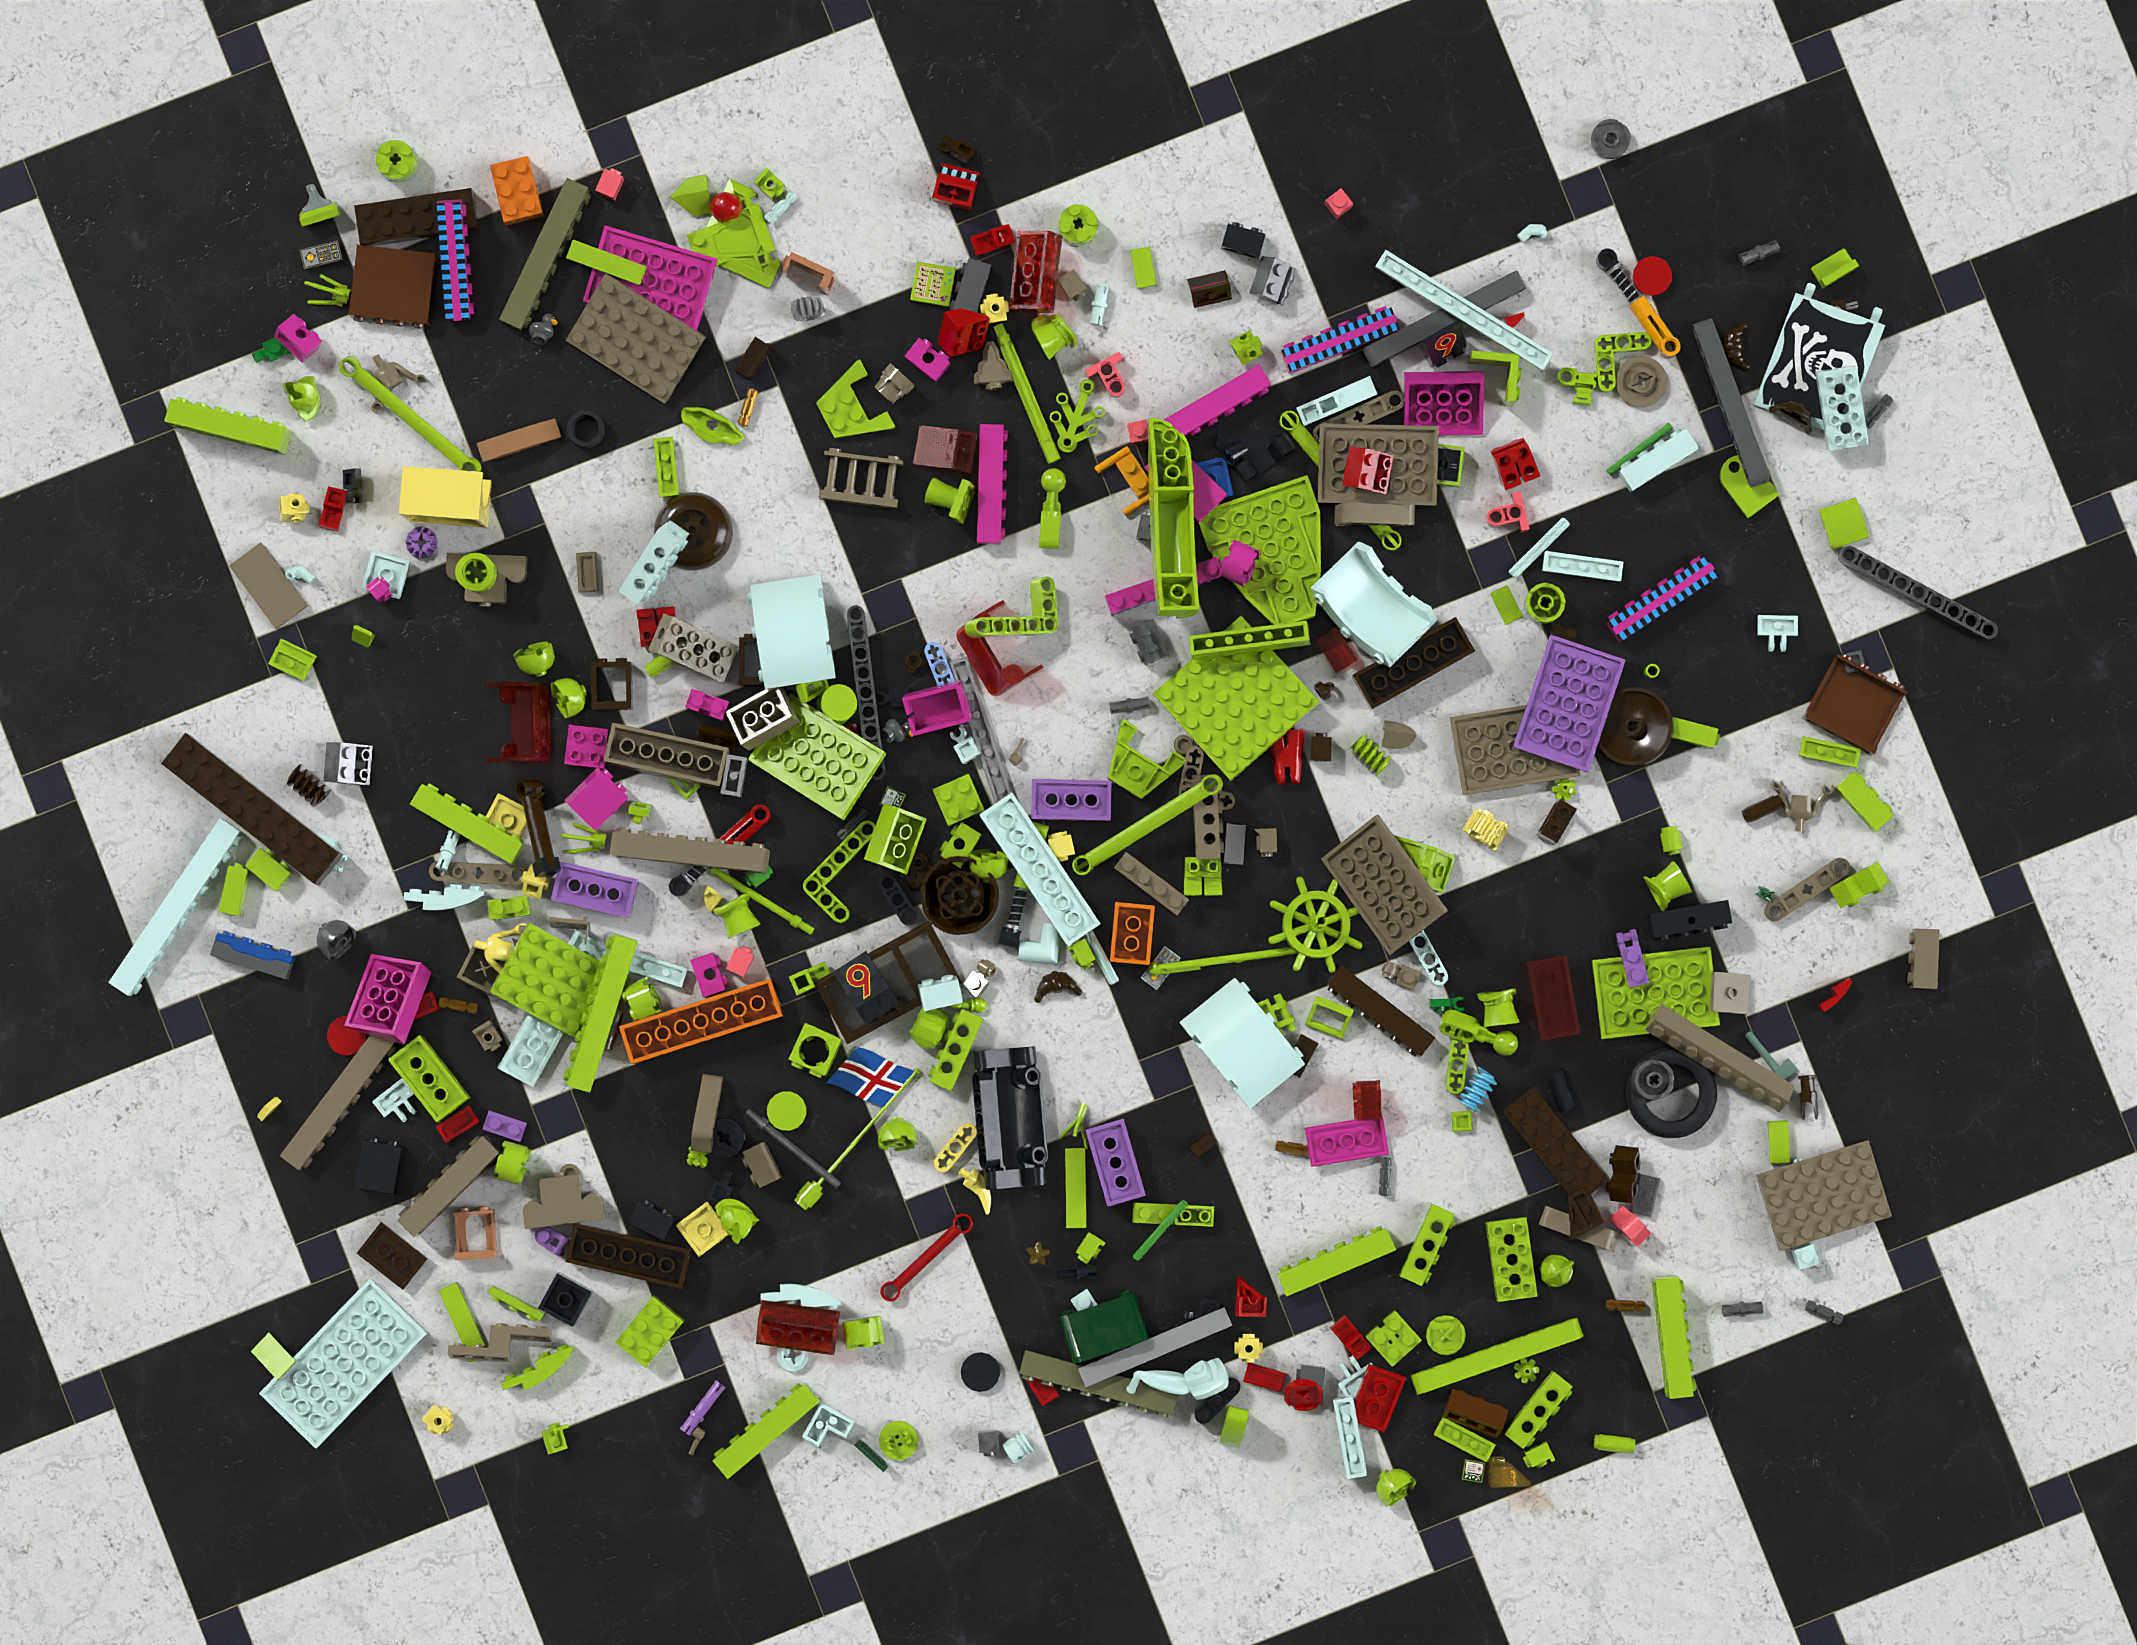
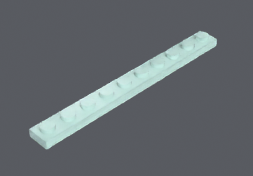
M1385 250L1376 264L1375 268L1513 354H1519L1521 359L1542 372L1553 356L1552 352L1389 251Z

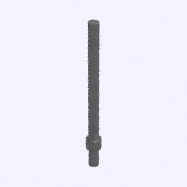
M750 1108L746 1111L745 1115L755 1122L756 1127L761 1131H766L836 1189L840 1186L841 1182L773 1128L767 1119L761 1118Z

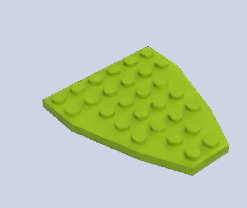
M1307 475L1217 505L1199 523L1207 549L1213 558H1218L1220 565L1223 558L1229 556L1231 552L1229 548L1233 540L1241 541L1261 551L1259 560H1254L1256 567L1249 581L1246 584L1244 583V587L1237 583H1234V585L1244 598L1272 625L1300 622L1315 617L1317 602L1313 598L1314 593L1311 587L1321 576L1320 510Z

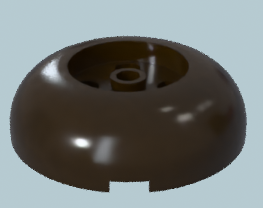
M687 492L673 497L660 509L654 524V535L660 527L670 520L689 533L686 538L688 541L687 545L676 555L678 559L673 564L675 567L688 571L704 570L720 561L729 550L733 537L731 518L725 507L715 498L704 493ZM684 514L689 516V521L686 523L681 521V516ZM702 519L708 520L706 527L700 525ZM691 527L696 528V532L693 534L689 532ZM698 538L704 539V544L702 546L696 545V540Z
M953 856L939 861L927 872L921 884L920 895L925 916L936 928L948 934L965 935L979 931L990 922L998 907L999 888L995 877L988 873L991 877L990 883L982 882L979 876L970 870L969 862L977 865V861L971 857ZM952 862H963V865L959 868ZM958 876L963 879V884L961 885L955 882ZM972 889H977L979 891V895L977 897L971 895ZM963 891L965 893L964 897H959L958 892ZM945 892L951 894L950 900L944 899L943 895ZM961 904H965L967 906L966 912H961L959 910V906Z

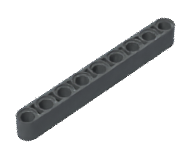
M1517 270L1463 298L1482 310H1486L1518 294L1527 287ZM1439 309L1362 349L1370 366L1374 367L1416 346L1428 336L1458 321V319Z
M1712 318L1692 324L1694 336L1750 488L1770 482L1769 473Z
M1846 546L1838 553V560L1841 564L1982 640H1989L1997 635L1998 627L1994 622L1853 546ZM1845 551H1850L1853 554L1851 561L1844 558ZM1862 560H1867L1870 563L1869 570H1864L1861 567ZM1880 569L1887 572L1888 576L1886 579L1879 577L1878 572ZM1897 579H1902L1905 582L1903 589L1896 586ZM1915 588H1919L1922 591L1921 598L1914 596L1913 591ZM1933 597L1937 598L1940 602L1938 608L1931 605ZM1950 607H1954L1957 610L1956 617L1949 615L1948 609ZM1967 616L1974 619L1972 627L1966 624ZM1984 626L1991 628L1992 633L1990 636L1984 634Z
M854 605L847 611V621L862 737L883 751L866 616L862 607ZM853 610L861 611V618L853 620L851 612ZM861 629L864 631L862 639L858 640L853 637L855 630ZM858 649L866 650V657L858 659L856 651ZM862 668L869 670V675L865 679L858 676V672ZM863 688L871 689L872 694L869 698L861 696ZM867 707L874 709V715L870 718H866L863 715V711ZM868 727L876 728L877 733L874 737L866 735ZM884 759L879 765V767H881L882 769L881 774L877 777L872 776L871 779L881 780L884 777Z

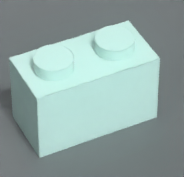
M945 975L941 977V980L933 981V979L923 980L922 984H918L924 1011L963 1003L959 981L956 976Z

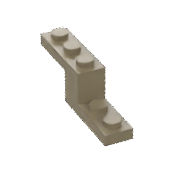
M497 1323L496 1325H491L488 1348L484 1345L466 1347L465 1344L455 1343L454 1346H448L449 1359L509 1363L511 1340L551 1342L552 1334L551 1330L547 1329L546 1326L528 1328L527 1325L517 1324L516 1327L505 1323Z

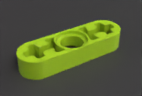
M1454 1038L1450 1043L1446 1089L1451 1094H1459L1464 1089L1469 1044L1462 1041L1465 1048L1461 1049L1460 1055L1464 1054V1059L1452 1057L1453 1053L1457 1054V1048L1454 1047V1043H1458V1040ZM1454 1060H1460L1463 1063V1068L1460 1071L1452 1069V1062ZM1450 1073L1462 1074V1078L1457 1077V1083L1460 1084V1088H1457L1456 1091H1453V1087L1449 1085L1454 1082V1077H1450Z

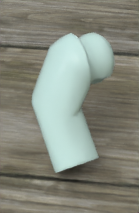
M1530 224L1517 237L1521 242H1525L1531 235H1537L1540 239L1545 238L1548 232L1542 224Z
M303 566L290 567L285 572L288 580L302 578L309 585L316 578Z

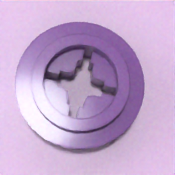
M426 527L414 528L408 533L405 541L409 553L417 558L429 557L437 548L435 533ZM422 534L423 540L430 543L423 544L420 551L419 544L413 541L420 540Z

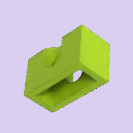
M962 822L960 825L955 824L950 832L953 835L949 842L945 840L940 848L942 852L940 856L945 859L953 856L969 857L982 835ZM957 839L965 841V847L961 850H957L954 847V842ZM952 862L959 868L963 865V862Z
M527 895L487 900L490 920L532 916L530 899Z

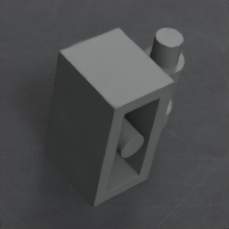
M1262 256L1249 293L1263 300L1276 301V304L1283 306L1285 299L1289 295L1288 289L1290 284L1294 281L1296 268L1291 267L1290 264L1278 258Z
M1154 619L1141 622L1131 628L1132 633L1129 635L1133 644H1138L1140 651L1137 654L1141 663L1145 662L1146 665H1149L1169 656Z

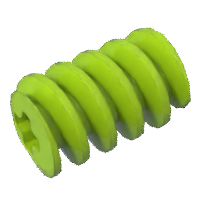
M1366 733L1349 749L1354 747L1355 749L1352 754L1360 753L1358 760L1366 759L1364 766L1371 764L1369 771L1377 770L1375 775L1377 777L1389 765L1391 756L1389 755L1384 758L1385 750L1378 752L1380 746L1378 744L1372 747L1374 740L1366 741L1368 737Z

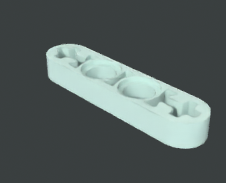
M1423 930L1412 938L1409 943L1430 981L1434 985L1440 986L1447 982L1448 974ZM1418 936L1425 939V945L1422 948L1414 945V940ZM1426 954L1434 956L1435 961L1432 965L1424 963V956ZM1439 964L1440 968L1436 969L1438 973L1444 974L1442 977L1443 981H1435V972L1433 970L1429 972L1428 968H1433Z

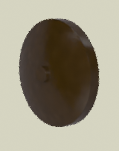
M1629 687L1618 690L1614 694L1598 745L1606 756L1621 765L1642 766L1649 764L1666 751L1672 740L1674 731L1672 713L1665 701L1648 689Z

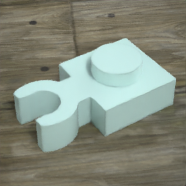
M959 727L960 736L957 737L954 732H951L950 736L953 740L957 741L958 744L953 747L962 764H966L981 755L973 738H966L967 732L965 728Z

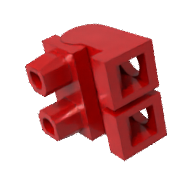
M1524 438L1516 439L1509 444L1490 451L1498 471L1500 484L1505 491L1521 485L1520 478L1526 483L1540 477L1532 452Z
M674 606L656 608V611L654 608L636 610L641 647L650 646L663 614L676 618ZM656 611H657V617H658V625H657V622H656Z

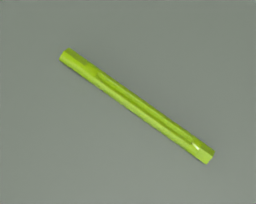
M1003 324L994 326L997 343L1008 369L1012 372L1013 381L1048 464L1061 459L1012 340L1009 334L1006 333Z

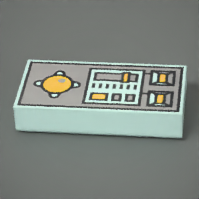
M1164 947L1154 961H1156V964L1178 962L1180 957L1167 947ZM1148 968L1141 978L1157 990L1168 974L1153 976Z

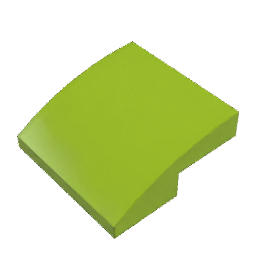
M1856 497L1818 510L1823 528L1826 531L1829 546L1832 550L1869 537Z

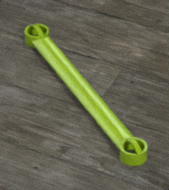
M347 356L340 361L339 370L342 375L352 377L453 462L459 470L466 471L465 464H467L476 472H481V464L477 459L466 456L363 369L356 357ZM345 362L354 367V373L346 370Z
M1284 412L1279 420L1281 428L1290 433L1319 467V443L1299 421V417L1295 412ZM1287 414L1293 415L1297 424ZM1284 417L1293 428L1283 426L1282 418ZM1368 525L1381 540L1382 546L1386 550L1394 551L1401 545L1400 534L1393 531L1390 526ZM1391 533L1397 536L1398 544L1390 535ZM1385 536L1391 541L1395 548H1389L1385 545Z
M1215 774L1204 777L1202 782L1085 855L1076 857L1072 863L1073 870L1079 875L1090 873L1095 866L1209 795L1218 793L1223 786L1221 778ZM1208 778L1216 779L1215 781L1206 786V780ZM1218 784V787L1214 792L1208 790L1211 787ZM1085 858L1087 860L1077 866L1078 859ZM1089 864V868L1086 872L1080 870L1081 868Z

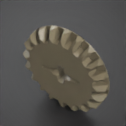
M1647 356L1630 358L1622 364L1616 375L1617 391L1623 400L1635 407L1653 405L1662 398L1666 391V372L1662 365L1653 358ZM1638 377H1641V379L1651 377L1644 383V387L1641 385L1632 386L1638 381Z

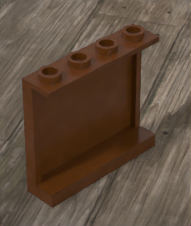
M357 245L349 316L357 322H365L368 319L373 320L375 324H385L386 321L393 322L394 326L404 327L405 324H412L413 328L418 329L430 326L428 322L434 269L438 256L435 253Z
M1843 653L1841 656L1838 654L1834 657L1802 718L1854 747L1861 748L1862 751L1872 756L1876 753L1881 738L1903 697L1908 692L1904 690L1905 687L1897 682L1892 684L1887 681V677L1878 672L1874 674L1869 671L1870 668L1862 663L1857 665L1852 662L1851 657ZM1843 663L1859 671L1846 674Z

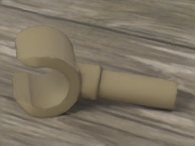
M1024 738L1021 739L1017 749L1009 758V761L1014 766H1017L1023 759L1018 754L1026 742Z
M699 1426L691 1434L696 1439L689 1451L690 1455L694 1454L697 1445L705 1435V1431Z

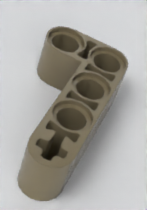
M1341 503L1334 506V525L1414 526L1415 506Z
M703 1074L692 1129L691 1151L712 1152L714 1127L723 1076Z
M1545 1206L1539 1225L1570 1236L1569 1214ZM1597 1226L1576 1238L1614 1252L1621 1234L1602 1226Z

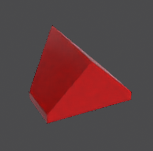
M1237 1276L1235 1316L1266 1317L1267 1297L1261 1295L1241 1277Z

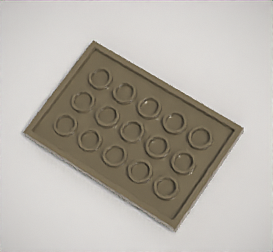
M606 273L566 341L666 404L706 336Z
M1320 424L1318 503L1436 506L1439 426ZM1349 446L1394 455L1386 494L1342 486Z
M1526 705L1450 717L1463 795L1580 776V771L1513 748Z
M1379 814L1371 818L1321 858L1389 955L1396 952L1448 911Z
M1869 1140L1756 1174L1779 1251L1892 1216Z

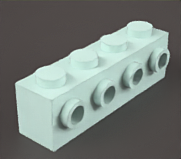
M1680 429L1670 434L1671 439L1666 442L1663 439L1653 445L1655 449L1648 452L1646 449L1637 455L1638 459L1633 463L1629 460L1620 466L1621 470L1618 474L1630 493L1699 449L1687 429L1683 431Z

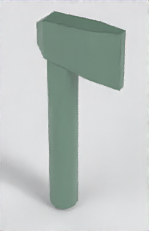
M1751 1031L1746 1033L1745 1037L1776 1075L1786 1079L1798 1071L1789 1058L1779 1067Z

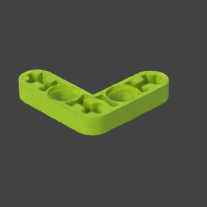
M1646 332L1601 335L1595 340L1594 353L1597 386L1600 391L1604 393L1611 392L1616 385L1613 353L1644 351L1648 349L1652 339ZM1643 336L1648 341L1644 346H1641V343H1635V348H1631V337H1634L1633 341H1636ZM1623 337L1628 340L1626 348L1618 346L1617 341L1619 338ZM1611 338H1614L1615 349H1612V345H1607L1605 349H1602V346H1598L1601 339H1604L1605 343L1612 342ZM1605 358L1610 361L1608 369L1600 367L1599 362L1601 359ZM1611 371V375L1608 374L1607 379L1612 384L1607 389L1605 385H1601V382L1605 380V376H1600V373Z

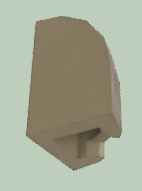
M1385 720L1382 747L1391 749L1407 747L1415 740L1416 732L1405 724Z

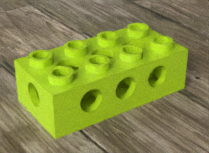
M423 1035L416 1037L388 1059L436 1122L443 1120L471 1098ZM417 1057L422 1061V1065L418 1069L413 1065V1061ZM428 1073H431L434 1077V1081L431 1084L425 1081V1076ZM439 1089H443L446 1092V1097L443 1100H440L437 1096Z
M1527 1217L1485 1222L1496 1301L1538 1297ZM1507 1234L1513 1236V1242L1510 1245L1504 1243V1237ZM1509 1254H1515L1516 1262L1509 1265L1506 1259ZM1514 1273L1518 1274L1519 1281L1516 1284H1511L1509 1277Z

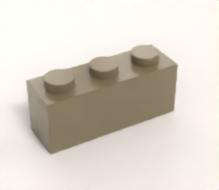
M1915 928L1909 933V944H1912V952L1908 954V964H1911V972H1908L1907 983L1910 984V988L1937 989L1940 929Z

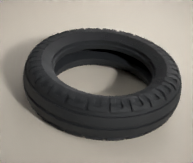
M1673 1047L1660 1048L1646 1054L1633 1067L1626 1085L1627 1105L1635 1121L1647 1132L1663 1138L1685 1137L1698 1131L1710 1119L1717 1102L1716 1080L1711 1070ZM1652 1059L1662 1061L1667 1065H1678L1687 1069L1695 1077L1699 1087V1099L1694 1110L1685 1118L1677 1121H1666L1655 1116L1649 1110L1645 1098L1638 1095L1632 1086V1073L1639 1063Z

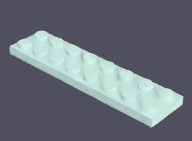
M1013 793L1008 794L979 814L1067 946L1100 925V922Z
M575 930L568 944L600 961L601 956L605 955L607 950L605 945L587 936L585 945L586 935ZM528 1013L500 1062L498 1069L533 1087L564 1032Z

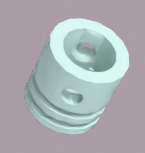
M1022 1431L1020 1435H1016V1438L1013 1436L1002 1444L1014 1464L1025 1458L1026 1454L1029 1455L1030 1451L1034 1452L1032 1445Z

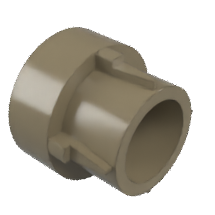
M890 363L884 369L880 377L881 379L874 387L893 404L900 397H903L904 394L907 395L915 385Z

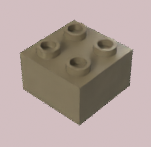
M472 946L456 979L492 996L493 993L490 990L500 973L486 961L484 950ZM495 960L502 968L504 967L506 962Z

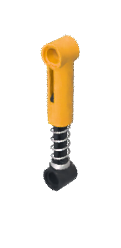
M1610 248L1601 250L1596 258L1597 267L1607 273L1608 276H1611L1613 282H1616L1618 285L1617 288L1622 290V295H1625L1627 302H1630V310L1658 347L1660 355L1664 358L1674 357L1680 350L1679 340L1672 335L1647 298L1637 293V289L1632 286L1633 282H1630L1627 279L1628 276H1625L1622 272L1623 269H1620L1616 252ZM1602 256H1610L1612 262L1610 264L1603 263ZM1666 343L1674 345L1673 352L1666 351Z

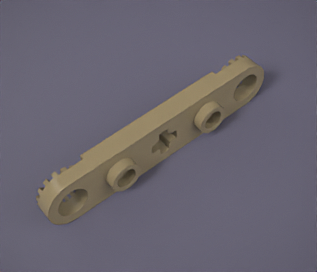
M1391 391L1321 424L1367 425L1400 410L1405 404V398L1401 392ZM1398 395L1401 398L1398 406L1390 404L1389 399L1391 396ZM1358 411L1360 414L1364 413L1365 415L1360 423L1358 420L1354 421L1355 413ZM1320 424L1313 431V436L1317 442L1320 440L1317 435Z
M1844 858L1832 860L1768 903L1764 909L1765 917L1770 921L1781 920L1845 877L1850 871L1849 862ZM1837 862L1844 863L1845 871L1843 873L1836 872L1835 864ZM1804 884H1806V886H1812V889L1810 890V895L1808 893L1802 892L1804 890ZM1771 906L1779 908L1780 914L1777 917H1772L1769 914Z
M438 861L432 863L429 868L431 878L436 881L522 885L521 880L516 881L513 879V872L515 870L527 871L526 868L520 865L450 862L447 872H444L443 876L437 877L434 874V868ZM480 867L481 871L484 872V875H481L480 879H477V876L473 875V872L477 871V868Z

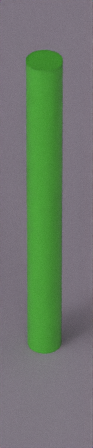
M1668 422L1606 470L1607 473L1612 476L1621 469L1620 466L1633 460L1638 454L1673 429L1672 425Z
M1185 1200L1180 1201L1133 1255L1134 1259L1139 1261L1188 1206Z

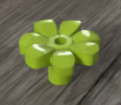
M1569 778L1554 780L1556 786H1552L1551 791L1557 792L1555 795L1556 799L1559 800L1563 797L1565 801L1571 799L1570 794H1576L1577 790L1573 788L1576 785L1574 780L1569 781Z
M690 1146L687 1163L690 1166L694 1164L696 1167L698 1165L701 1168L706 1167L708 1158L705 1155L707 1153L691 1151Z
M1523 1358L1520 1360L1521 1364L1515 1363L1514 1369L1518 1371L1515 1372L1514 1376L1517 1379L1521 1378L1522 1383H1527L1528 1379L1531 1381L1536 1380L1534 1374L1539 1373V1367H1534L1536 1362L1533 1359L1527 1362V1359Z

